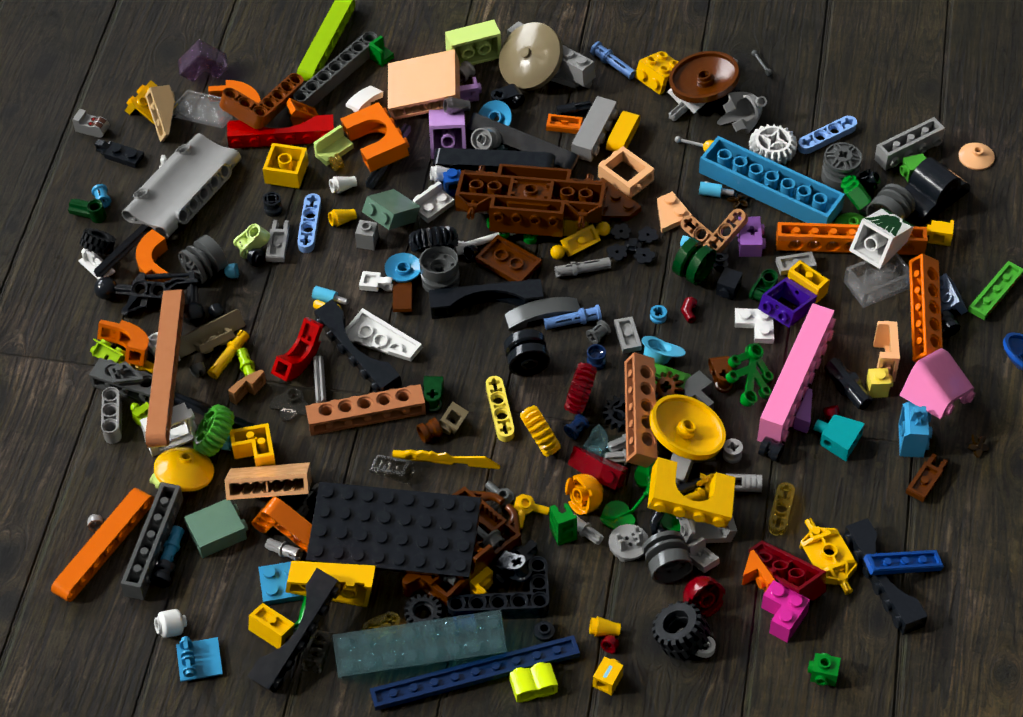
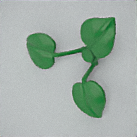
M655 462L648 468L638 466L635 471L634 480L639 487L646 488V490L634 507L629 510L628 505L622 501L614 500L609 502L604 507L600 516V520L604 525L614 530L620 525L635 524V517L631 513L635 512L646 497L649 498L651 472ZM665 513L660 522L666 530L680 532L679 519L673 514Z

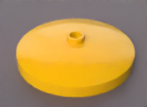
M678 394L667 395L659 399L651 410L649 421L653 434L664 447L680 457L690 460H707L716 456L725 443L726 431L721 419L709 406L695 398Z

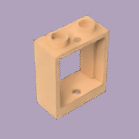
M623 146L619 150L614 151L606 160L600 162L598 165V178L601 179L603 177L621 192L632 198L654 181L655 169ZM622 161L639 172L628 182L612 171Z

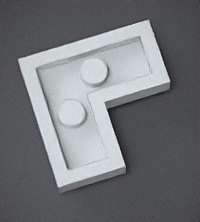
M735 308V328H754V343H774L772 317L759 309Z

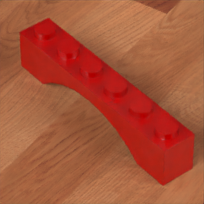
M333 114L316 115L308 121L291 127H264L262 129H254L240 120L227 121L229 148L271 146L272 143L284 145L311 144L335 128Z

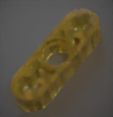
M788 482L778 485L769 519L768 530L776 536L783 535L786 532L792 508L795 488ZM784 490L788 491L786 499H782ZM780 505L785 506L787 511L779 512L776 507ZM777 518L781 519L779 528L775 527Z

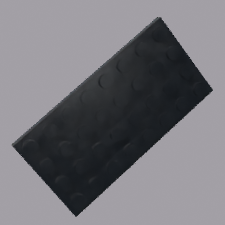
M319 482L306 561L374 565L375 570L470 579L482 499L480 497Z

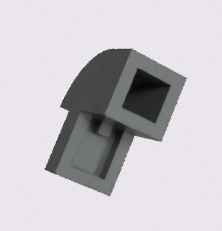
M699 370L685 382L684 395L695 398L714 410V402L708 397L712 391V381Z

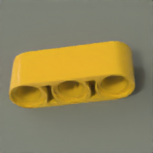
M622 111L607 140L606 150L614 152L623 146L626 149L628 148L639 126L640 115Z

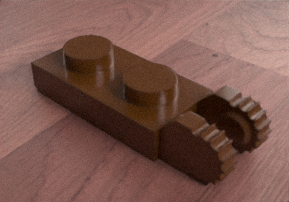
M933 453L928 461L924 462L907 487L906 494L924 502L942 476L948 460L943 459L939 467H936L933 464L937 460V455Z

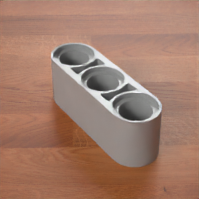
M108 387L102 392L101 428L104 439L109 444H115L122 438V401L119 390L115 387Z

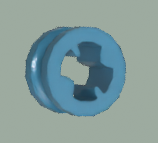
M662 305L653 306L650 310V320L656 324L664 323L667 319V309Z

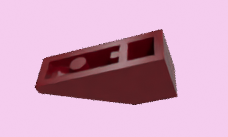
M577 446L573 447L568 461V465L583 474L594 476L600 484L614 490L622 487L629 469Z

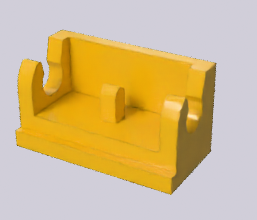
M264 603L259 605L249 615L248 630L277 649L285 644L286 638L290 639L293 635L295 623Z

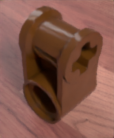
M729 356L708 359L709 371L715 388L722 393L729 392L732 389V383L726 380V374L732 370V367L728 364Z

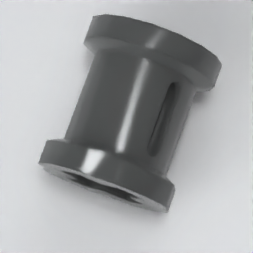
M599 320L593 329L586 331V336L591 343L598 344L602 337L611 333V329L605 321Z

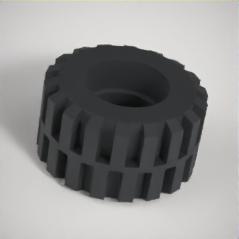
M677 601L676 604L671 603L669 607H664L662 612L656 615L657 619L652 624L654 626L652 628L654 638L665 654L671 658L682 659L684 657L687 659L692 654H698L697 651L704 648L703 645L707 644L709 640L707 637L710 636L708 622L699 608L688 601L684 603Z

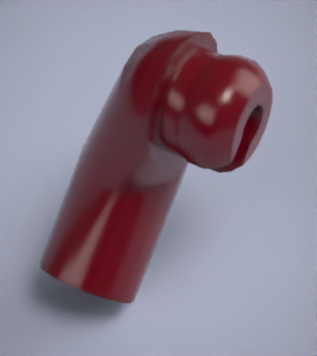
M691 296L684 299L681 307V312L688 323H693L696 320L692 308L696 307L697 300Z

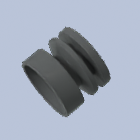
M845 142L830 145L824 153L821 178L824 184L837 191H844L841 188V183L846 176L855 175L858 179L862 162L860 150L854 145Z
M892 183L886 184L868 204L866 214L869 216L885 208L906 220L915 210V201L910 192L904 187Z
M203 235L194 241V247L189 245L178 254L180 263L186 273L194 271L196 279L201 284L213 276L212 272L219 273L228 265L223 250L208 235Z
M438 245L427 248L421 253L419 263L422 286L427 292L429 290L459 286L458 255L454 249Z
M667 530L649 537L642 545V551L649 564L648 568L651 577L657 583L668 584L679 581L693 570V562L687 551L684 537L678 531Z

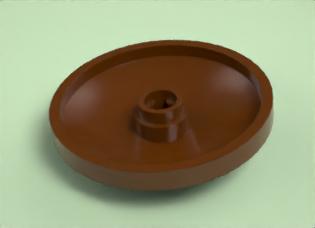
M704 51L689 55L679 61L670 73L669 82L672 92L679 99L690 103H706L718 100L729 94L738 84L740 72L736 60L730 55L718 51Z

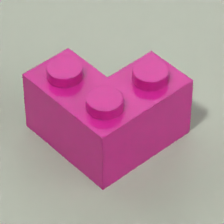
M773 580L763 595L761 606L762 609L774 615L771 620L769 633L788 643L808 613L810 599Z

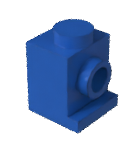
M451 168L447 172H442L443 187L449 196H455L457 188L449 189V186L458 185L461 171L460 169Z

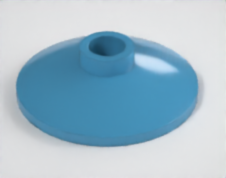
M499 100L487 102L478 113L492 120L495 117H499L497 122L510 126L512 121V112L509 106Z
M410 253L395 254L386 261L385 273L396 282L412 281L421 273L419 259Z

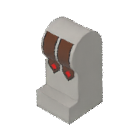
M79 109L72 119L75 132L99 138L103 137L110 126L105 118L89 115L86 113V110Z

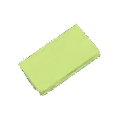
M341 125L314 142L315 157L326 166L354 148L353 143L344 136L343 126Z

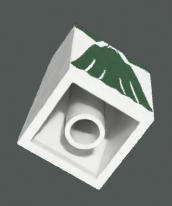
M882 208L861 220L849 251L881 269L906 244L914 226Z

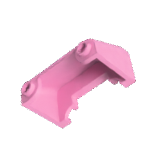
M940 348L916 362L900 396L919 407L926 406L927 412L942 419L944 416H949L955 407L953 405L954 401L961 399L960 402L962 404L970 403L976 393L973 392V385L950 353Z

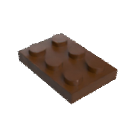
M497 235L475 257V261L510 282L527 280L542 265V259L500 235Z

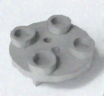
M620 525L609 535L608 545L610 551L621 562L636 560L644 555L642 545L648 539V535L638 525Z

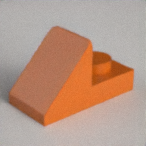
M289 98L286 102L289 113L292 115L290 119L293 125L301 124L318 115L315 108Z
M752 550L744 570L742 585L756 580L758 587L766 592L775 579L756 552Z

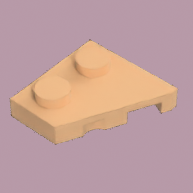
M673 191L657 198L661 233L681 225L683 217L692 215Z

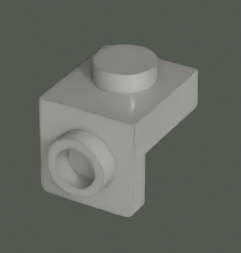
M701 537L688 545L687 549L693 565L703 573L720 564L719 557L706 548L705 538Z

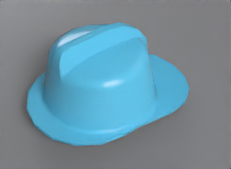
M645 336L642 338V343L645 346L643 355L654 358L655 363L664 365L672 357H682L686 353L683 348L657 337Z

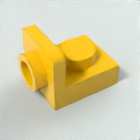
M488 566L470 581V594H487L486 590L493 584V571Z

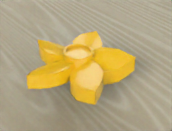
M700 473L701 480L696 483V486H705V491L709 493L710 482L715 474L706 476Z

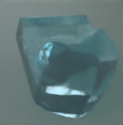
M600 424L592 429L582 449L602 456L608 447L609 439L605 429Z

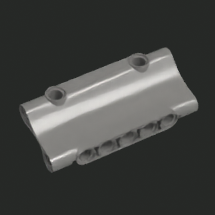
M197 133L187 144L179 146L168 160L133 194L134 200L122 211L123 218L129 223L150 226L165 237V239H168L178 228V224H187L230 178L232 169L242 158L240 153L235 149L220 146L204 135Z

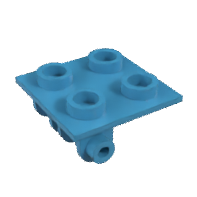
M184 636L181 638L180 644H176L180 682L223 675L218 637L192 642L190 637Z

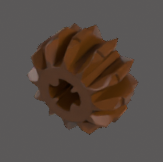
M668 371L667 375L664 372L660 373L661 379L655 377V381H657L655 395H658L657 401L667 395L678 394L679 391L684 392V388L679 387L684 382L678 380L680 377L678 374L673 376V373ZM668 385L671 386V389H668V390H665V389H664L665 386H668Z

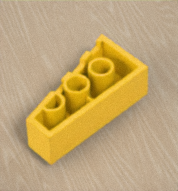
M291 561L285 592L306 596V584L316 568L342 584L340 594L336 599L333 598L332 601L367 607L375 572L374 565Z

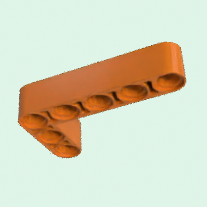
M272 497L253 519L252 525L261 533H266L274 526L307 552L312 524L281 499Z

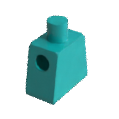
M833 415L829 423L818 419L813 430L822 433L820 441L822 447L842 460L847 461L863 434L865 423Z

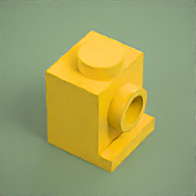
M932 220L931 225L927 224L928 243L950 246L954 220H951L950 223Z

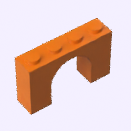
M379 102L341 118L344 132L350 141L370 133L379 132L385 134L381 140L360 149L363 161L370 172L409 156L408 148L410 146L406 137L403 138L400 128H396L393 118H389L387 109L385 107L382 108Z

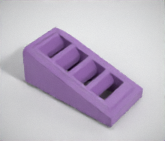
M809 388L804 395L793 424L794 429L804 433H808L811 421L813 393L812 389Z

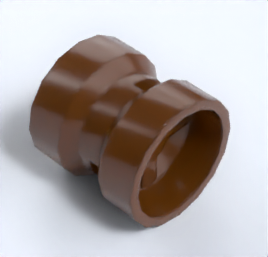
M436 418L430 419L426 424L421 423L416 426L418 435L423 443L429 442L431 437L437 438L443 435L442 428Z

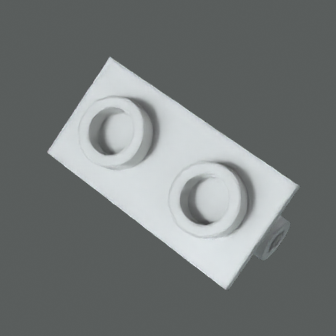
M83 248L81 251L82 258L78 262L95 276L94 269L104 260L93 251L90 252L88 249ZM111 268L103 277L111 276L115 273V270Z

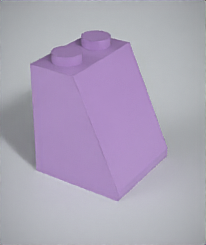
M444 109L429 110L431 159H434L437 148L466 149L464 111L448 114L444 112Z

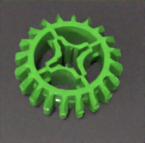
M217 404L212 406L205 413L203 419H201L195 432L194 449L199 451L200 454L209 457L219 452L223 444L227 442V438L232 430L234 412L224 405Z

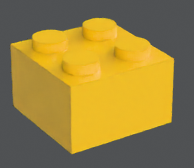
M272 143L263 167L265 184L300 189L309 163L307 148Z

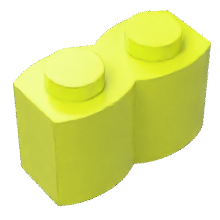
M539 662L531 668L519 667L510 673V683L516 702H526L558 692V683L551 663Z

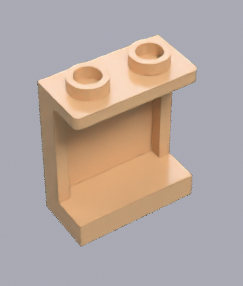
M878 321L873 347L884 348L885 352H880L877 368H888L889 376L892 375L893 382H895L900 361L897 322Z

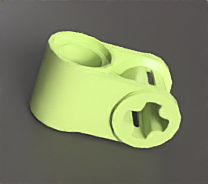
M251 224L242 234L234 239L233 243L240 250V256L247 259L248 250L260 249L267 244L270 239V233L258 224Z

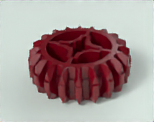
M580 362L576 368L564 405L565 410L570 413L582 414L586 407L597 373V368L592 366V364Z

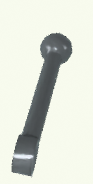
M753 50L751 52L752 56L756 57L764 68L766 75H771V70L766 67L758 56V51Z

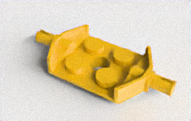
M812 518L806 519L804 523L808 527L809 533L801 540L800 549L803 547L812 565L826 571V584H839L845 595L852 593L853 589L849 585L848 579L857 570L858 564L836 528L816 527ZM824 550H833L834 554L827 555L825 554Z

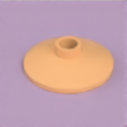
M976 142L962 146L958 155L960 162L972 170H985L992 166L995 159L991 148Z

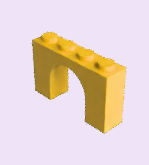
M658 457L652 467L647 508L657 512L673 514L676 517L692 519L696 522L712 524L715 527L726 528L732 518L736 477L716 472L710 482L708 500L693 501L683 496L676 486L677 462Z

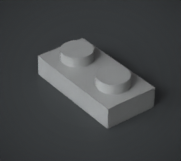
M812 251L776 257L775 262L780 276L788 275L790 268L799 260L816 270L817 264Z
M633 316L615 319L614 326L623 354L641 351L642 345Z

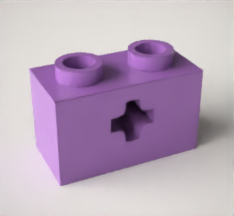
M748 217L747 224L737 234L739 257L762 256V249L766 248V239L762 238V235H764V224H761L760 217Z

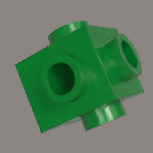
M815 653L814 661H809L807 673H811L810 682H815L822 686H836L841 658L827 653Z

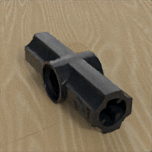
M839 358L829 360L824 369L835 381L839 393L843 396L847 395L858 409L863 410L872 403L873 398L862 387L859 376L855 372H850Z

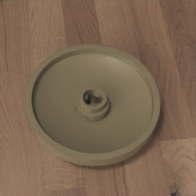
M538 22L527 23L516 28L504 41L499 55V68L505 81L509 84L517 85L520 90L524 91L535 90L546 85L556 75L562 62L563 45L559 35L549 26Z

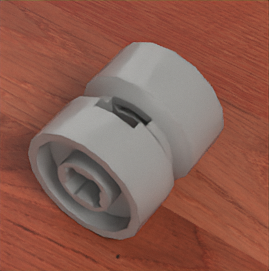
M493 127L478 128L471 135V143L475 149L495 150L502 141L500 132Z

